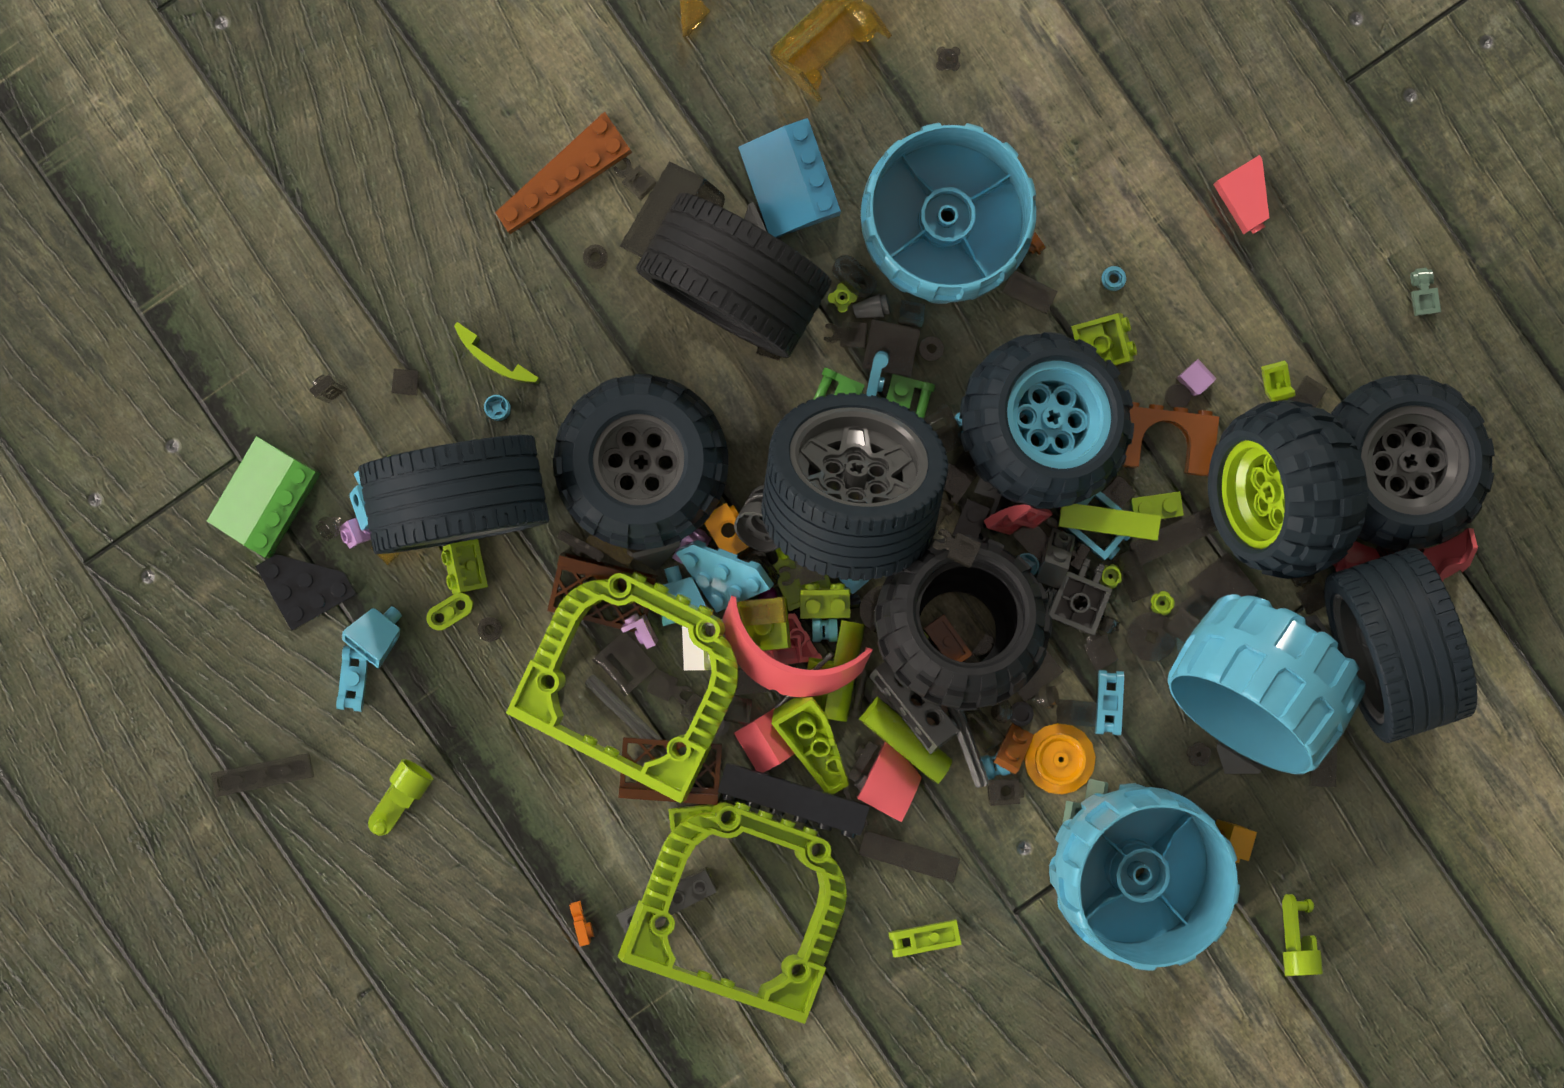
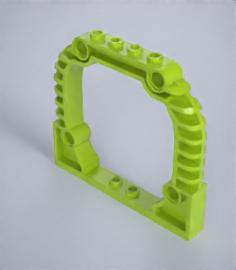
M627 572L617 573L609 579L593 580L581 584L569 592L557 607L534 659L530 660L506 714L682 803L687 800L707 758L711 744L733 700L738 684L736 657L730 643L723 636L725 625L720 618L712 615V609L700 605L698 608L690 604V598L681 594H677L676 597L668 593V587L659 583L652 585L646 581V576L637 572H633V574ZM621 578L627 583V588L624 592L620 591L617 585ZM603 600L617 606L636 602L688 628L689 637L693 644L708 652L712 673L708 689L687 733L671 739L667 745V754L646 762L643 767L619 755V750L611 746L603 747L597 744L598 740L587 734L582 736L560 725L564 714L558 700V691L562 690L566 682L565 675L560 670L561 664L582 619L591 607ZM707 623H712L715 626L716 631L713 636H709L705 631ZM548 675H551L555 680L553 688L549 687L546 683ZM678 742H683L686 745L687 751L684 755L677 751L676 746Z
M725 802L718 803L714 806L712 812L700 813L684 820L668 835L656 860L642 901H638L618 958L624 963L805 1024L826 970L824 963L845 911L847 893L844 876L837 862L830 856V844L817 836V830L804 826L803 830L795 827V822L784 818L780 822L773 820L772 814L759 810L758 814L749 811L750 806L740 802H736V805ZM725 811H730L731 818L727 822H722V814ZM745 832L793 849L799 862L817 873L819 883L817 904L797 955L792 954L784 958L781 965L782 973L774 979L761 984L758 994L736 987L735 982L729 979L721 978L720 981L713 979V975L706 971L698 970V973L674 965L676 958L669 945L668 935L674 930L675 921L668 912L689 856L696 845L712 834L722 838H733ZM820 843V851L813 855V846ZM659 917H665L664 925L655 927V921ZM796 964H800V971L797 974H792V968Z

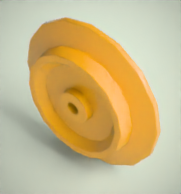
M1056 723L1044 726L1034 734L1024 762L1027 774L1036 786L1048 793L1062 795L1074 792L1087 783L1094 771L1096 756L1092 742L1083 731L1073 725ZM1059 757H1062L1063 760L1059 762Z

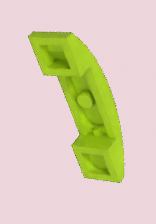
M456 322L454 327L461 341L489 369L506 378L522 383L538 384L541 381L518 364L512 372L478 349L475 345L480 338Z

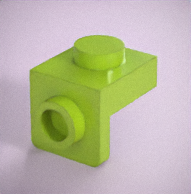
M1285 360L1261 367L1265 394L1272 402L1288 400L1290 397L1296 396L1295 390L1291 387L1288 364Z

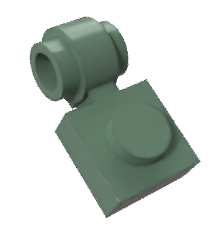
M1426 267L1415 269L1414 272L1410 273L1412 286L1419 288L1418 291L1411 292L1414 316L1440 313L1438 288L1429 289V285L1434 283L1432 269H1427Z

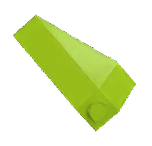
M813 697L793 698L774 709L771 724L824 792L835 794L847 787L849 781L827 715Z

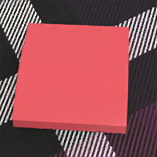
M1020 504L998 511L985 519L984 523L988 529L1011 535L1021 526L1034 529L1053 514L1048 509H1038L1030 505Z

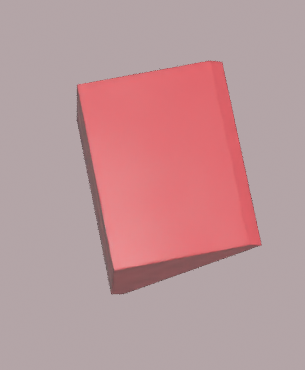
M775 708L734 732L756 771L762 773L781 764L795 754L771 724Z

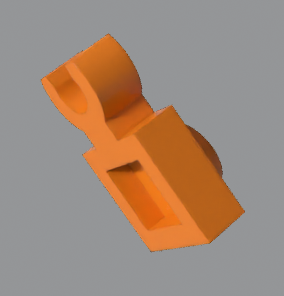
M581 901L571 903L569 906L574 919L580 947L588 945L591 942V937H594L591 922H586Z

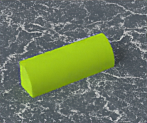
M841 620L833 668L850 662L860 655L865 624ZM855 679L844 687L827 694L824 713L828 719L847 722Z
M877 696L859 720L929 779L939 784L947 774L952 764V759L940 748L930 755L901 716Z

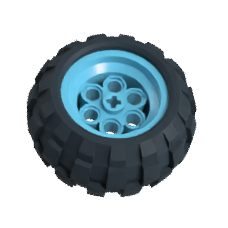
M1043 332L1042 334H1026L996 348L973 371L960 405L959 419H962L963 432L960 435L964 451H969L976 465L973 467L975 472L984 482L988 481L997 489L996 492L1013 502H1021L1038 509L1065 507L1077 504L1096 495L1119 473L1126 461L1128 445L1132 444L1134 423H1131L1130 409L1133 408V402L1129 389L1124 390L1118 379L1121 373L1111 360L1105 361L1097 354V348L1080 339H1070L1061 333ZM1033 392L1040 396V403H1036L1033 400ZM1056 396L1064 402V405H1060L1057 402ZM1020 412L1027 416V424L1020 421ZM1052 415L1054 420L1048 422L1047 418ZM1069 416L1072 418L1073 428L1068 424ZM1032 435L1038 438V447L1031 443ZM1056 437H1059L1062 440V449L1056 446Z

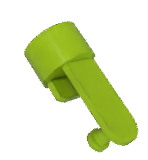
M401 760L389 778L391 786L369 817L368 827L375 835L382 836L388 834L405 808H409L414 799L420 800L433 781V777L428 771L410 760Z
M1286 894L1282 902L1286 952H1283L1285 976L1323 974L1321 950H1317L1316 937L1314 935L1303 936L1300 942L1298 911L1311 913L1314 909V903L1311 899L1296 901L1293 894Z

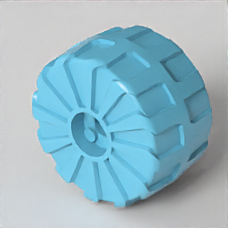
M933 123L922 126L920 131L902 140H897L884 153L873 168L864 189L861 203V227L864 241L873 263L878 266L893 286L904 293L908 292L914 296L926 299L928 302L947 304L949 302L978 298L997 288L1014 273L1026 256L1033 239L1036 226V190L1033 179L1028 178L1027 173L1018 160L1019 154L1009 143H1002L992 135L983 132V127L966 123L965 126H942L940 123ZM943 211L952 212L954 220L945 222L941 218V213Z
M1236 594L1223 596L1216 601L1192 631L1167 678L1171 695L1176 703L1207 733L1237 753L1259 764L1291 774H1305L1319 767L1346 730L1366 688L1365 682L1358 678L1357 672L1360 669L1354 659L1345 657L1337 649L1338 642L1326 632L1317 633L1306 625L1304 617L1286 608L1277 610L1272 607L1268 600L1249 595L1241 597Z
M1136 783L1121 784L1119 790L1107 794L1095 793L1081 802L1082 809L1073 819H1068L1062 824L1055 838L1059 843L1056 855L1051 859L1049 865L1050 883L1057 892L1058 908L1077 935L1097 952L1109 959L1127 963L1135 969L1153 971L1156 967L1176 964L1181 966L1196 959V955L1204 951L1214 941L1217 942L1227 929L1226 924L1232 914L1234 905L1238 903L1240 892L1235 864L1237 861L1236 853L1231 842L1221 834L1215 821L1189 799L1163 788L1144 787ZM1139 868H1144V873L1136 878V871Z

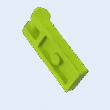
M956 919L888 932L889 939L893 941V957H902L961 945ZM909 937L911 946L904 947L902 939Z

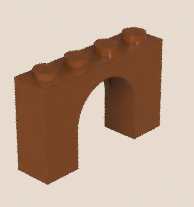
M1133 402V408L1130 409L1131 423H1134L1132 444L1128 445L1126 461L1122 467H1139L1144 433L1151 425L1166 422L1175 425L1185 436L1187 453L1184 474L1208 477L1212 454L1217 442L1219 416H1213L1212 411L1198 410V414L1188 413L1187 408L1174 407L1173 411L1164 410V406L1149 404V408L1139 407V403Z

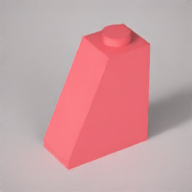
M1259 155L1213 184L1243 234L1249 231L1252 234L1257 233L1265 228L1264 222L1269 219L1263 161Z

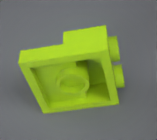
M1116 313L1071 326L1074 339H1080L1097 348V354L1105 361L1109 359L1115 366L1135 361L1134 356L1137 355V348L1134 341H1129L1127 332L1131 331V325L1128 317H1123V313Z
M787 598L737 603L744 628L762 651L791 648Z

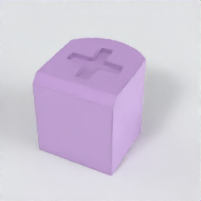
M1197 359L1176 379L1192 396H1198L1217 378Z

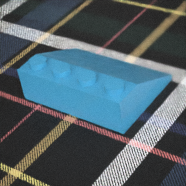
M808 118L783 126L738 147L769 234L777 238L840 216L841 210Z

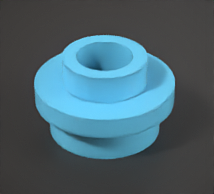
M1108 267L1102 273V284L1110 291L1120 290L1126 283V274L1120 267ZM1116 275L1118 278L1117 283H1111L1109 276Z

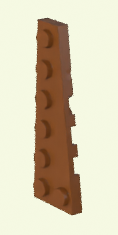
M604 112L495 213L507 232L512 234L630 155L632 151L606 112Z

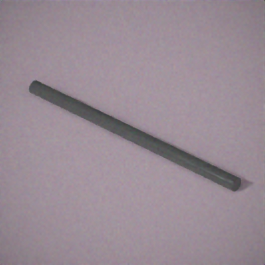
M830 652L812 670H819L834 654ZM786 695L774 708L776 709L783 705L792 696Z

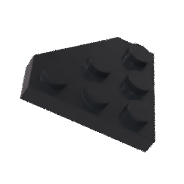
M279 554L255 566L291 631L357 595L345 572Z

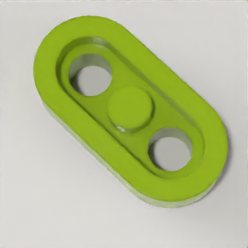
M456 593L428 611V625L434 630H444L465 618L473 610L472 598L465 593ZM460 600L466 604L463 610L457 607V603ZM439 613L444 615L442 623L436 620V616Z

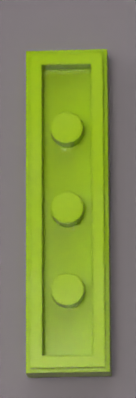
M1074 504L1061 507L1058 527L1158 541L1161 516Z

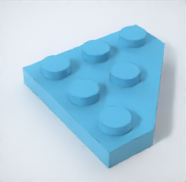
M693 541L676 551L677 556L716 612L727 608L731 595L735 596L736 602L739 603L769 590L774 585L761 564L754 561L749 563L737 559L738 555L720 548L718 551L706 547V543L702 541Z

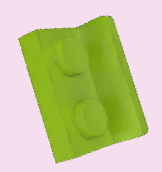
M478 539L443 546L441 553L442 562L447 566L448 575L446 581L453 595L488 587Z
M817 583L805 584V588H800V619L850 618L851 589L845 588L844 583H831L830 588H820V584Z

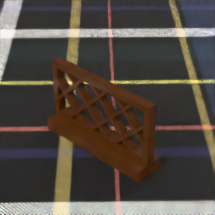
M562 552L559 555L558 567L547 611L555 613L557 609L554 606L556 597L563 592L567 595L570 588L577 584H584L583 581L589 577L600 580L609 579L617 573L627 572L633 574V572H637L646 576L647 582L655 585L658 575ZM562 570L572 572L577 581L566 587L561 580ZM578 574H582V575H586V576L580 578V576H579ZM621 578L618 581V584H620L623 590L625 591L627 588V583L624 579ZM560 584L562 590L557 592ZM633 602L634 608L623 614L617 605L612 604L619 617L614 620H608L604 617L601 610L611 604L607 603L600 608L596 604L593 606L595 611L586 614L582 620L621 629L622 625L625 624V616L636 610L640 616L646 614L648 617L649 609L644 607L642 613L640 610L642 605H637L636 602ZM635 627V628L630 629V630H628V631L635 633V631H636L637 629H636V627Z
M623 737L622 756L636 764L646 754L653 760L656 758L650 753V750L656 745H663L667 750L670 740ZM683 742L677 743V750L681 747H686ZM628 743L639 744L645 752L633 760L627 753ZM643 744H649V745H652V746H650V747L647 749ZM711 744V749H717L716 760L709 766L704 762L703 766L705 769L697 777L698 779L706 771H709L715 778L714 788L703 787L696 779L695 783L699 787L693 786L687 800L682 803L718 804L722 744ZM716 764L714 773L711 767ZM620 774L618 798L677 802L638 781L625 782L626 775Z

